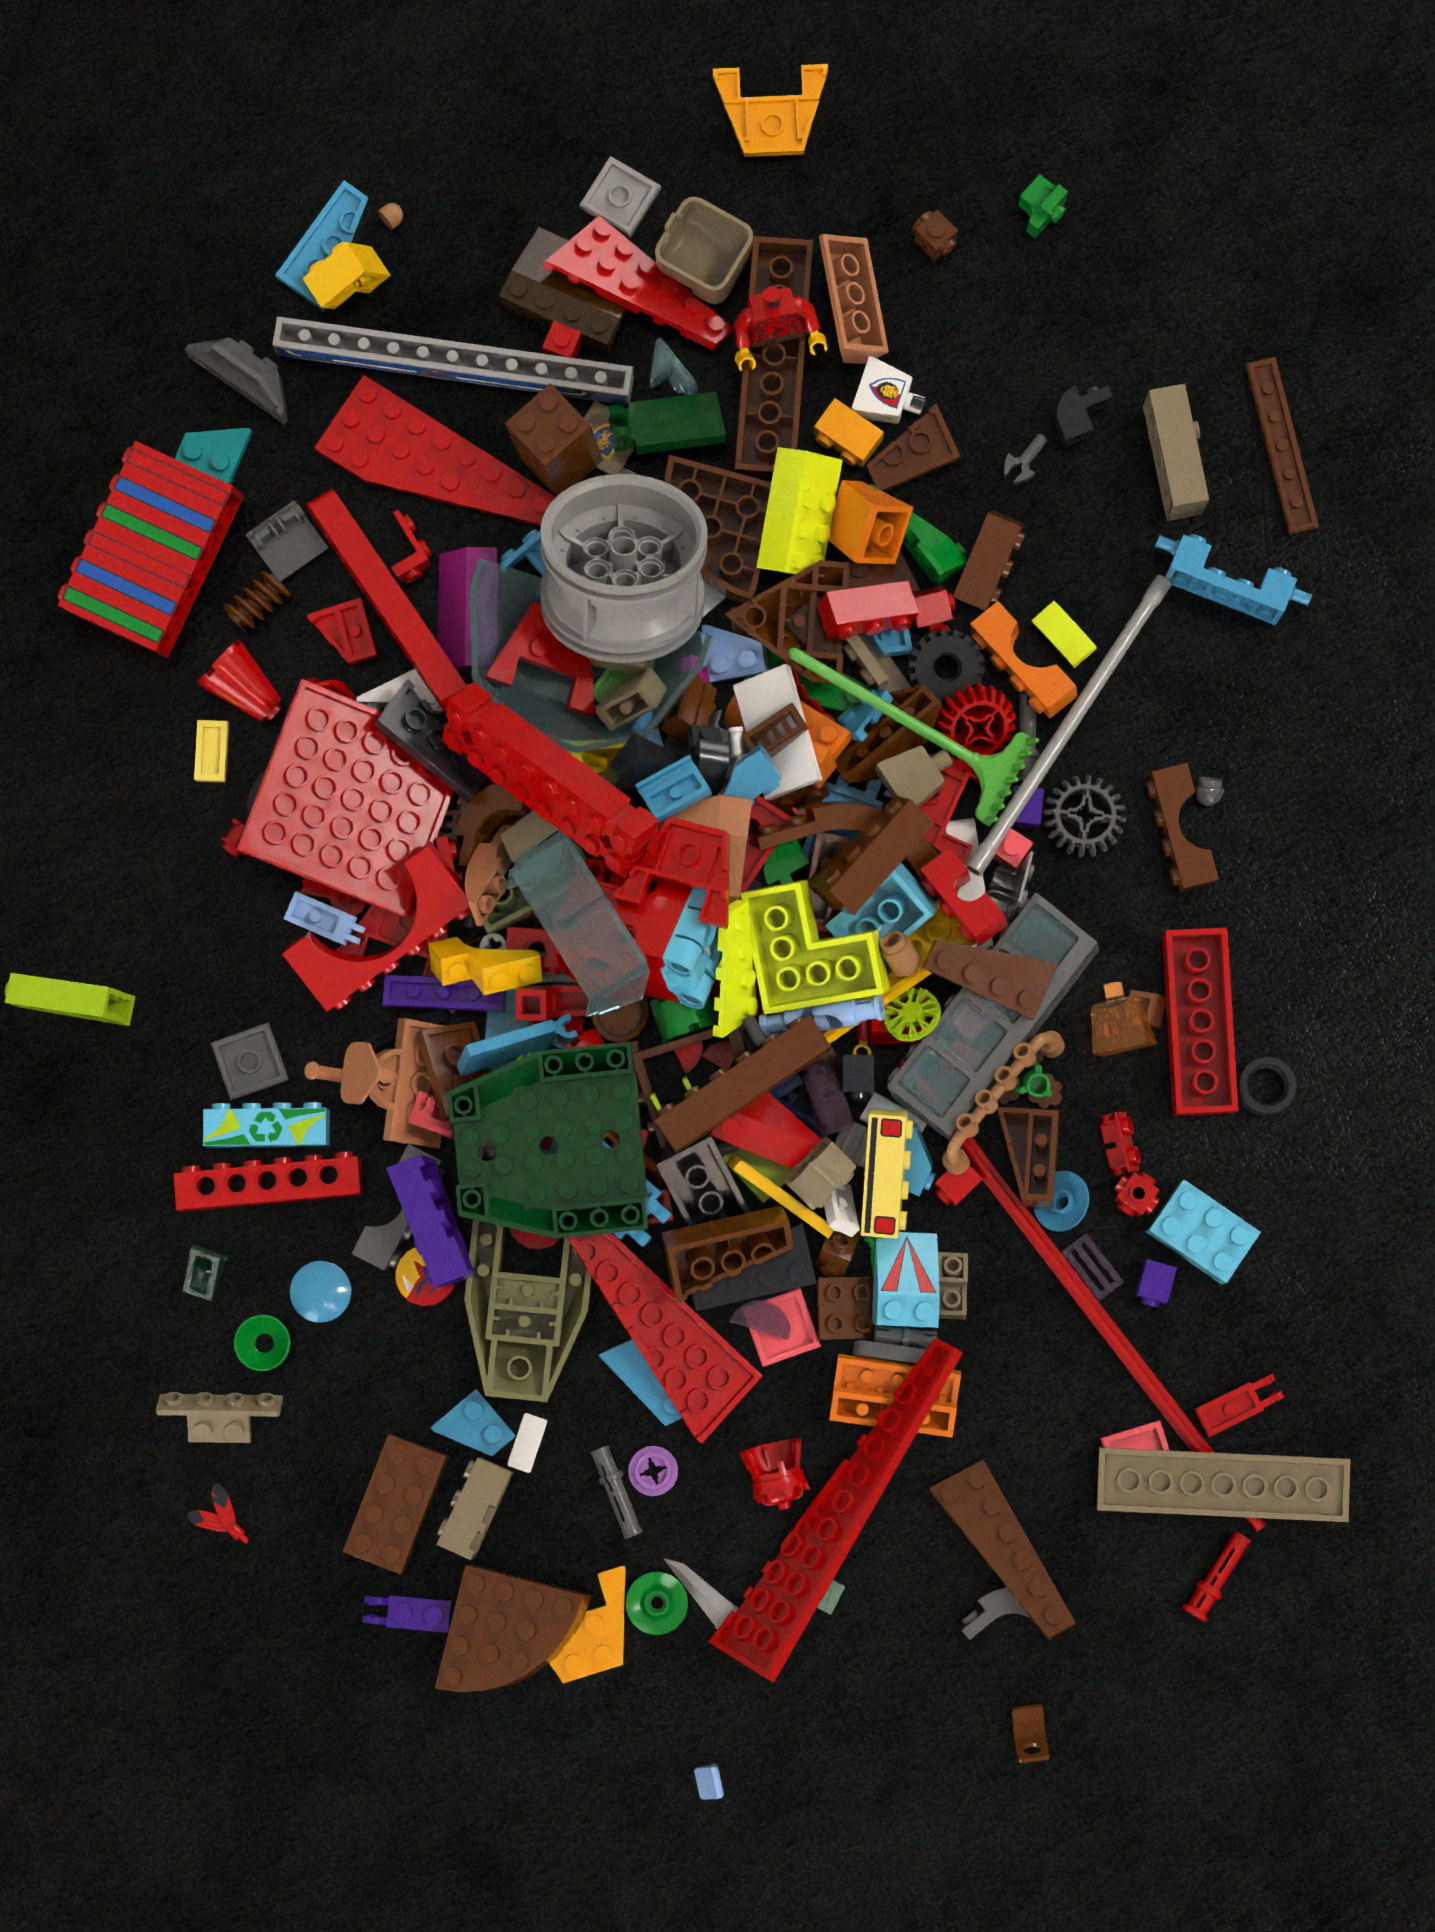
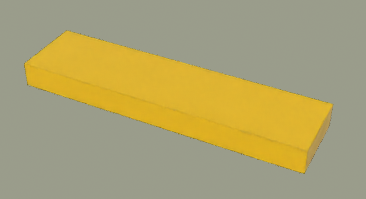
M732 1155L726 1163L728 1166L829 1239L834 1230L828 1226L827 1221L736 1155Z

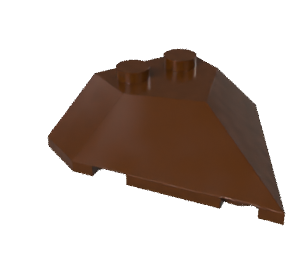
M819 560L724 615L810 682L833 684L792 660L788 655V651L793 647L798 648L842 674L843 639L839 637L827 638L817 605L826 592L848 589L850 562Z

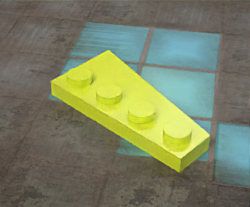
M738 899L729 904L728 928L718 929L717 950L722 952V959L718 967H716V979L721 980L720 997H715L714 1010L719 1011L718 1024L713 1025V1036L724 1038L741 1026L743 1019L758 1014V1000L755 987L756 974L753 966V945L751 943L748 901Z

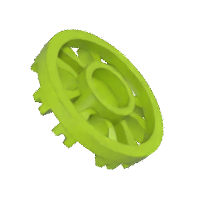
M911 988L892 1000L889 1006L886 1005L884 1023L889 1033L898 1040H919L935 1029L941 1017V1007L936 997L929 993L927 989L923 990V988L916 990ZM925 998L929 999V1000L926 1001L925 1003H922V1001H923ZM892 1015H898L896 1018L891 1019ZM926 1017H933L930 1024L924 1022ZM921 1026L922 1030L917 1032L916 1027ZM906 1027L910 1028L909 1034H902Z

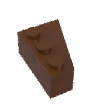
M993 510L988 512L954 592V598L985 611L989 605H993L998 601L1002 590L997 588L1001 577L1007 579L1014 563L1009 560L1013 549L1019 551L1025 534L1021 532L1024 523Z
M824 831L813 834L809 855L810 864L807 867L805 880L808 879L809 882L848 845V838L845 833ZM809 887L816 924L826 925L841 911L831 909Z
M998 1107V1116L1022 1206L1054 1209L1059 1110Z

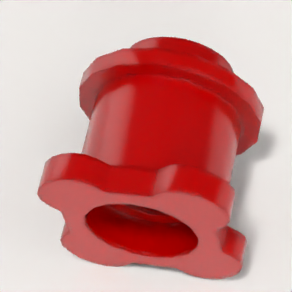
M233 818L231 822L234 826L226 837L222 836L220 838L225 842L222 848L234 857H237L239 853L245 856L246 854L235 850L244 825Z

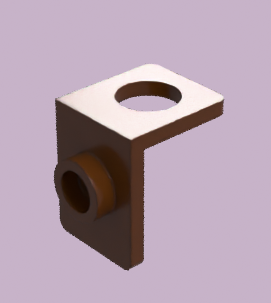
M1042 1704L1013 1707V1733L1018 1762L1027 1763L1049 1760ZM1028 1747H1037L1041 1749V1751L1036 1754H1027L1024 1752V1750Z

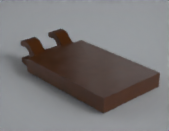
M475 1021L424 1029L417 1033L442 1120L450 1119L448 1091L490 1073L489 1068L460 1077L456 1066L465 1046L481 1041ZM451 1123V1125H450L451 1136H452V1140L455 1141V1137H454V1126H453V1124Z

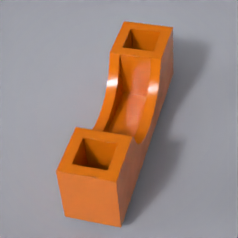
M998 601L970 623L972 631L971 640L979 646L980 650L985 648L990 653V660L999 671L1004 669L1011 676L1009 681L1018 692L1021 693L1024 690L1030 697L1029 703L1037 713L1041 714L1044 712L1050 719L1077 697L1076 685L1057 664L1038 668L1029 666L1018 659L1013 651L1014 642L1019 634L1017 621Z

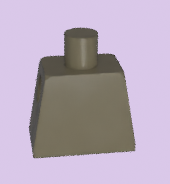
M918 746L877 763L875 772L893 799L898 796L908 798L920 808L944 786L945 780L940 772L953 765V762L944 749L930 757L923 746Z

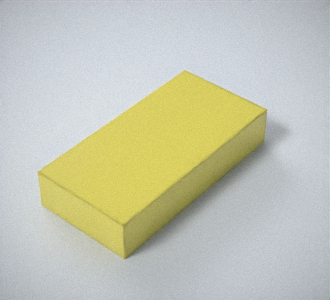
M197 720L195 781L226 782L228 721Z

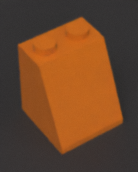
M842 480L837 491L829 541L856 563L895 564L914 507L862 481Z

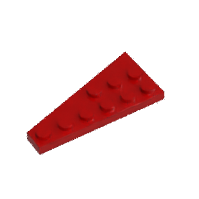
M600 215L545 260L542 267L550 272H553L555 269L567 275V280L574 284H578V282L584 283L594 288L595 294L636 314L639 311L654 317L653 322L661 326L666 323L678 329L682 336L711 350L716 349L726 340L734 329L680 282L661 272L655 261Z

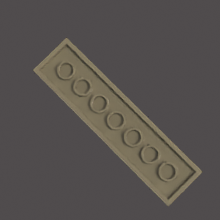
M1099 1447L1098 1511L1349 1522V1458Z

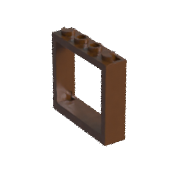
M713 1027L632 1052L636 1076L639 1078L642 1088L638 1090L641 1108L648 1107L651 1118L646 1120L650 1136H657L660 1147L656 1148L655 1152L670 1145L655 1124V1119L659 1116L650 1098V1094L653 1092L643 1059L716 1037L713 1036ZM739 1027L728 1034L735 1059L746 1052ZM725 1141L716 1144L721 1155L741 1149Z

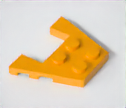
M828 64L801 65L802 95L741 97L739 68L713 69V79L744 157L804 154L827 77Z
M625 1565L597 1574L606 1605L586 1611L585 1617L576 1633L573 1634L561 1653L549 1663L563 1683L623 1665Z

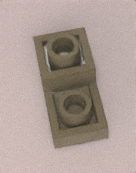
M938 1252L939 1319L966 1320L968 1253Z

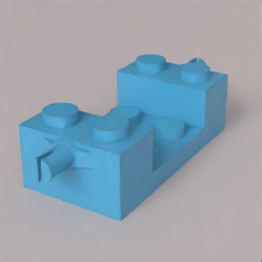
M1183 534L1181 540L1176 542L1159 535L1155 547L1171 552L1173 555L1165 578L1176 587L1273 625H1276L1283 615L1288 601L1293 600L1308 606L1312 594L1296 589L1295 583L1297 579L1291 577L1292 574L1283 568L1275 567L1274 570L1268 568L1257 589L1248 580L1238 578L1236 581L1226 577V573L1214 567H1209V569L1203 568L1212 546L1207 544L1206 539L1195 534H1190L1189 536Z

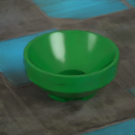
M256 1315L248 1318L240 1325L234 1339V1349L241 1363L256 1371H269L278 1367L287 1358L291 1345L288 1329L280 1320L269 1315ZM262 1334L270 1335L274 1341L273 1348L266 1353L260 1352L256 1347V1340Z

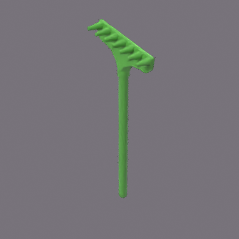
M793 647L788 651V655L792 660L965 761L967 765L974 769L980 781L981 795L975 809L976 818L988 827L998 821L996 815L999 810L1005 807L1002 803L1005 797L1012 794L1009 789L1012 784L1018 782L1019 779L1016 776L1020 770L1025 768L1023 762L1025 758L1032 755L1030 749L1033 744L1039 741L1038 738L1019 732L1012 737L1010 743L1003 751L993 755H980L975 751L968 750L798 648Z

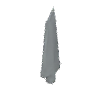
M664 1559L716 1626V1629L720 1627L731 1611L736 1613L739 1609L684 1563Z

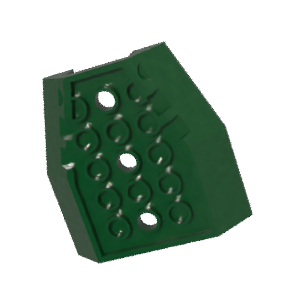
M631 1042L536 1051L447 1092L450 1123L454 1126L459 1185H456L458 1216L551 1238L648 1229V1192L637 1076ZM607 1131H615L619 1135V1144L615 1148H606L602 1143V1137ZM546 1137H553L558 1143L556 1152L551 1155H546L541 1150V1142ZM485 1143H491L496 1148V1155L490 1161H484L479 1154L481 1146Z

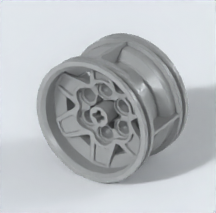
M611 474L590 478L569 487L559 494L544 513L540 533L541 555L547 567L541 581V612L544 622L551 633L566 647L581 655L614 663H634L652 660L664 656L685 644L698 629L704 612L705 587L700 570L706 559L708 535L706 521L700 508L680 489L658 479L633 474Z

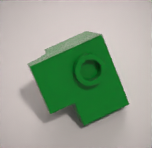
M1040 174L1020 195L1018 204L1030 218L1027 232L1035 239L1051 221L1056 223L1066 211L1064 206L1068 191L1060 184L1054 185Z

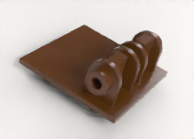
M873 1277L817 1278L819 1340L874 1339L875 1324H872Z

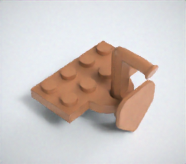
M399 1018L395 1049H384L375 1055L370 1043L353 1042L346 1050L343 1069L322 1066L314 1061L309 1062L305 1066V1076L310 1080L317 1078L341 1083L340 1093L345 1103L362 1104L369 1095L377 1106L387 1109L383 1140L440 1149L442 1135L410 1124L408 1120L419 1091L435 1096L417 1033L424 1029L442 1027L443 1025Z

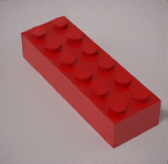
M1227 928L1166 930L1162 934L1172 1117L1234 1114L1238 1112Z

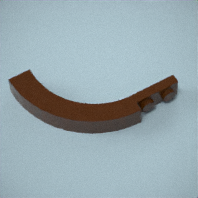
M818 802L805 805L807 818H805V815H797L788 818L787 823L776 826V823L762 825L758 827L759 832L750 834L752 845L762 850L829 830L848 829L863 831L883 811L855 802ZM923 837L904 858L905 866L920 885V882L923 880L920 869L937 857L938 853L928 840ZM935 894L930 896L932 899L938 898Z

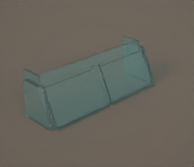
M560 831L516 859L514 867L509 870L506 888L519 887L586 994L589 1001L585 1015L587 1017L596 1013L600 1015L642 1000L650 973L647 959L609 899L604 897V891L570 838Z

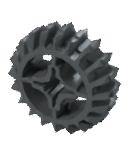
M1087 775L1085 777L1084 784H1081L1078 776H1074L1073 787H1071L1068 781L1064 780L1061 784L1064 792L1054 788L1052 793L1057 799L1048 798L1046 801L1048 806L1054 808L1045 809L1043 812L1044 816L1052 818L1044 823V827L1055 828V830L1049 833L1048 837L1049 839H1054L1059 836L1061 839L1057 842L1056 847L1061 848L1064 843H1067L1069 847L1066 853L1069 855L1073 852L1074 847L1078 848V857L1084 856L1085 848H1088L1090 856L1094 857L1096 855V846L1104 853L1108 850L1105 841L1111 845H1115L1117 842L1111 833L1121 835L1123 832L1121 827L1115 825L1123 824L1126 821V817L1117 815V813L1125 810V806L1114 804L1121 796L1120 794H1115L1112 797L1109 796L1113 789L1111 784L1105 790L1101 789L1100 786L1103 782L1101 778L1097 779L1095 785H1091V776ZM1076 794H1082L1078 807L1068 808V810L1061 809V805L1066 799ZM1091 795L1101 800L1108 814H1104V811L1093 807ZM1086 803L1085 810L1087 811V816L1092 817L1093 820L1089 818L1083 830L1084 822H1082V817L1077 816L1076 813L1080 815ZM1061 819H1065V822L1073 823L1076 826L1078 838L1066 831ZM1108 823V827L1103 834L1093 839H1087L1089 828L1092 825Z

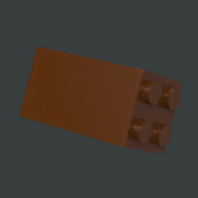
M551 383L505 423L520 459L556 497L569 487L579 483L603 461L591 425Z

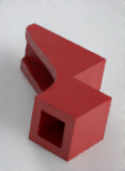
M556 982L552 986L519 987L516 989V1021H547L570 1014V1017L589 1016L588 1008L596 991L579 983Z

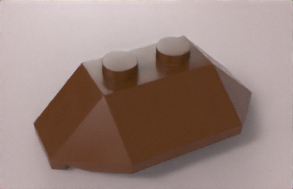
M925 684L889 693L893 698L891 701L892 705L934 729L942 703ZM882 713L877 723L872 724L869 722L865 726L864 731L868 736L862 742L851 740L835 760L837 764L836 769L848 783L880 779L875 772L877 763L918 746H923L929 740Z

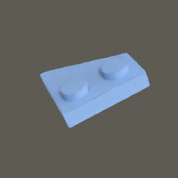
M702 625L709 682L718 683L759 675L769 671L767 650L760 642L710 625Z

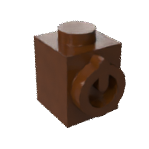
M938 210L934 213L928 211L921 215L912 227V230L915 232L914 241L933 261H936L942 254L944 256L947 255L957 244L958 230Z

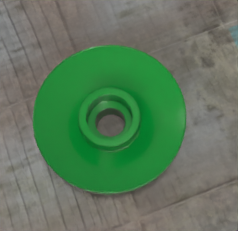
M650 1572L642 1575L631 1585L626 1597V1610L631 1622L639 1630L652 1635H662L676 1629L684 1620L688 1609V1598L683 1585L675 1577L664 1572ZM654 1597H660L663 1600L661 1608L656 1609L652 1606L651 1600Z

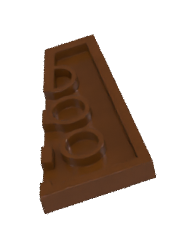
M934 940L922 969L1028 1019L1034 1020L1059 963Z

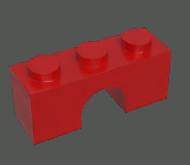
M950 848L943 851L920 869L923 880L920 882L930 896L935 894L940 899L941 903L938 905L948 919L954 917L960 924L957 929L967 942L972 939L979 947L1008 925L1004 913L987 893L973 901H965L958 897L961 887L971 879L968 869Z

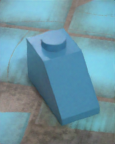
M913 1121L912 1139H907L906 1151H911L910 1170H904V1181H909L910 1193L920 1196L923 1188L929 1191L936 1174L931 1172L933 1160L918 1123Z

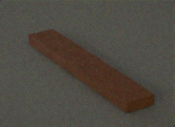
M1276 357L1246 363L1245 368L1288 536L1318 530L1319 525Z

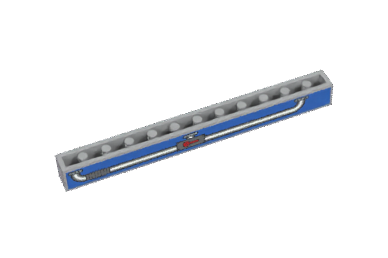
M277 316L273 347L277 356L538 393L551 383L562 396L628 405L630 402L634 379L632 366Z

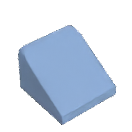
M716 1763L698 1767L694 1770L701 1799H719L724 1796L720 1773Z

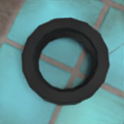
M1268 1056L1256 1058L1245 1065L1238 1074V1099L1243 1107L1253 1114L1262 1116L1277 1114L1288 1107L1295 1097L1297 1087L1295 1075L1290 1067L1278 1058ZM1259 1069H1272L1283 1079V1094L1279 1100L1272 1104L1259 1103L1249 1093V1078Z

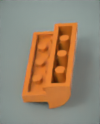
M734 694L725 712L724 726L727 731L731 727H743L742 735H744L746 730L737 698ZM800 701L822 776L821 781L812 785L820 789L837 767L835 760L853 736L844 727Z
M838 1354L829 1420L875 1426L878 1422L875 1419L882 1409L886 1410L895 1400L894 1392L908 1377L914 1364ZM952 1371L917 1433L953 1437L961 1371Z

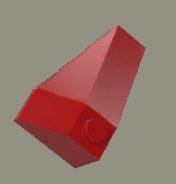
M770 1092L717 1126L711 1133L712 1136L791 1169L805 1159L808 1153L822 1140Z

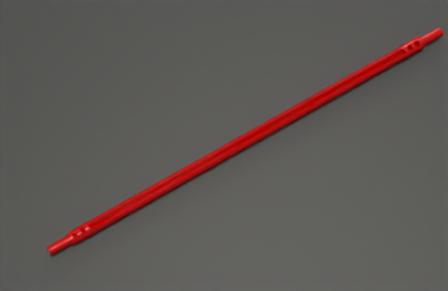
M908 1058L903 1059L898 1063V1066L901 1068ZM916 1070L914 1073L916 1076L914 1083L916 1089L914 1092L930 1111L939 1118L943 1117L950 1107L929 1080L925 1081ZM973 1137L967 1138L960 1148L968 1156L971 1166L983 1179L987 1187L1188 1449L1196 1452H1214L1026 1207L1022 1206L1020 1198ZM1245 1517L1256 1532L1266 1525L1262 1518Z

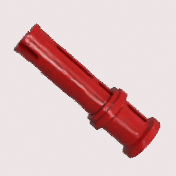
M1234 1531L1206 1578L1197 1581L1196 1591L1187 1604L1184 1603L1181 1608L1205 1623L1208 1619L1206 1615L1215 1600H1220L1222 1597L1220 1589L1251 1541L1239 1532ZM1234 1551L1222 1572L1219 1573L1231 1552ZM1215 1578H1217V1580L1215 1581L1214 1585L1212 1586V1585H1211L1212 1582L1214 1581ZM1206 1596L1200 1607L1197 1608L1203 1597Z

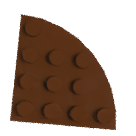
M669 455L665 482L688 495L700 508L706 521L708 535L707 553L703 567L700 570L703 581L730 600L740 604L748 602L756 597L764 570L756 567L771 482Z
M465 1565L435 1688L454 1692L486 1691L515 1684L536 1674L561 1653L564 1646L570 1641L573 1634L576 1633L585 1617L592 1595L477 1565Z

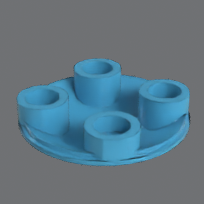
M315 1261L303 1266L295 1274L290 1286V1298L293 1307L302 1317L312 1322L322 1323L336 1319L346 1310L351 1299L352 1286L348 1276L339 1266L327 1261Z

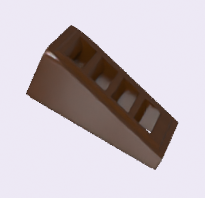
M790 703L741 737L749 750L758 746L756 741L761 738L766 745L765 750L773 758L807 731L809 727L794 704ZM789 715L797 725L793 730L785 720ZM779 723H781L787 733L784 736H781L775 727ZM770 730L776 738V741L771 743L766 735Z

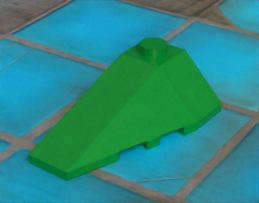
M873 484L870 485V486H872V487H874V488L880 490L879 488H877V487L874 486ZM912 512L902 543L935 587L942 586L965 569L968 555L960 543L954 544L947 535Z

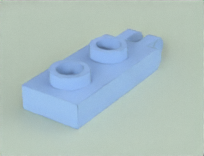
M296 891L284 916V919L345 946L348 941L358 945L361 941L360 938L351 935L353 929L364 933L366 929L356 924L357 917Z

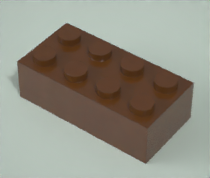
M388 1434L343 1552L398 1574L404 1573L449 1456L399 1436Z

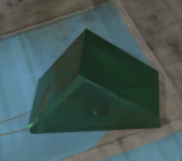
M192 1245L183 1292L212 1301L228 1256Z

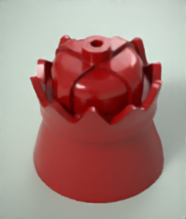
M801 1438L775 1441L752 1447L739 1453L752 1476L753 1499H756L758 1504L762 1503L765 1506L778 1504L779 1510L791 1507L790 1502L792 1500L798 1499L803 1495L805 1487L807 1490H810L800 1466Z

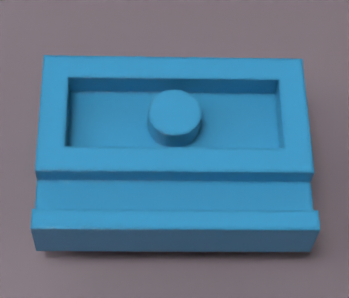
M690 755L635 784L649 811L659 819V823L712 795L709 786L693 763Z

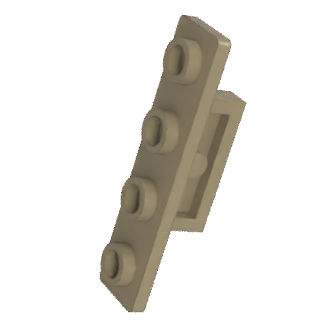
M856 634L848 639H843L845 646L842 648L851 662H857L862 669L860 675L869 687L873 685L874 688L885 689L888 693L912 688L891 657H881L864 634Z
M170 1392L160 1395L156 1414L187 1416L188 1442L250 1443L252 1437L251 1416H280L283 1396L271 1393L259 1395H243L241 1393L213 1395L208 1392L198 1394Z

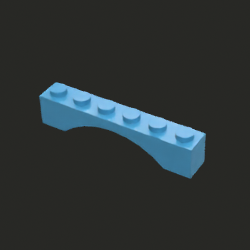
M759 744L735 761L732 774L720 795L753 799L762 793L765 796L769 795L780 786L778 782L781 781L782 772L762 744Z

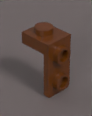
M856 1210L860 1230L853 1237L840 1231H834L829 1239L826 1237L814 1265V1270L821 1272L827 1277L844 1276L861 1234V1211Z

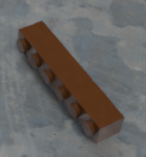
M802 1016L797 1017L786 1025L788 1031L779 1037L776 1033L770 1035L760 1043L761 1049L753 1054L750 1050L734 1060L737 1064L727 1072L724 1068L718 1070L708 1078L711 1081L709 1084L701 1089L698 1085L683 1094L684 1101L676 1106L670 1103L657 1112L659 1117L655 1119V1124L675 1154L831 1050L830 1043L811 1016L805 1019Z

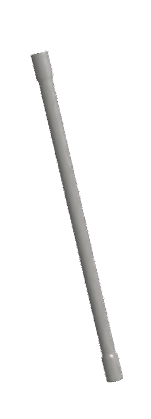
M1157 575L1143 595L1141 603L998 821L967 863L966 868L971 873L977 876L983 874L995 856L997 848L1153 610L1160 604L1172 586V583L1164 576Z

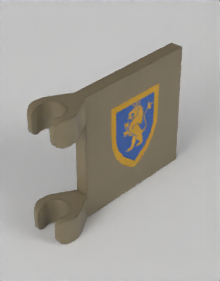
M594 401L584 419L592 427L603 461L596 466V469L607 475H637L623 468L635 448L615 453L613 431L610 430L608 407L598 401Z

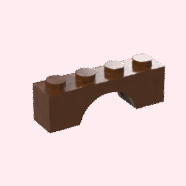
M1188 763L1152 771L1149 781H1146V788L1149 798H1155L1157 810H1154V818L1157 827H1162L1165 839H1162L1161 842L1165 856H1170L1173 868H1170L1169 872L1173 886L1178 885L1179 891L1184 892L1215 884L1219 878L1211 850L1201 849L1191 844L1183 836L1179 827L1180 808L1195 793Z

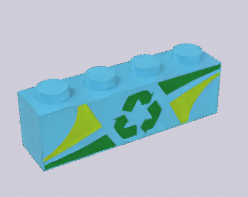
M318 1102L303 1103V1108H291V1103H273V1108H261L260 1103H243L242 1109H230V1104L215 1103L212 1104V1109H203V1146L207 1148L330 1147V1110L322 1108V1103Z

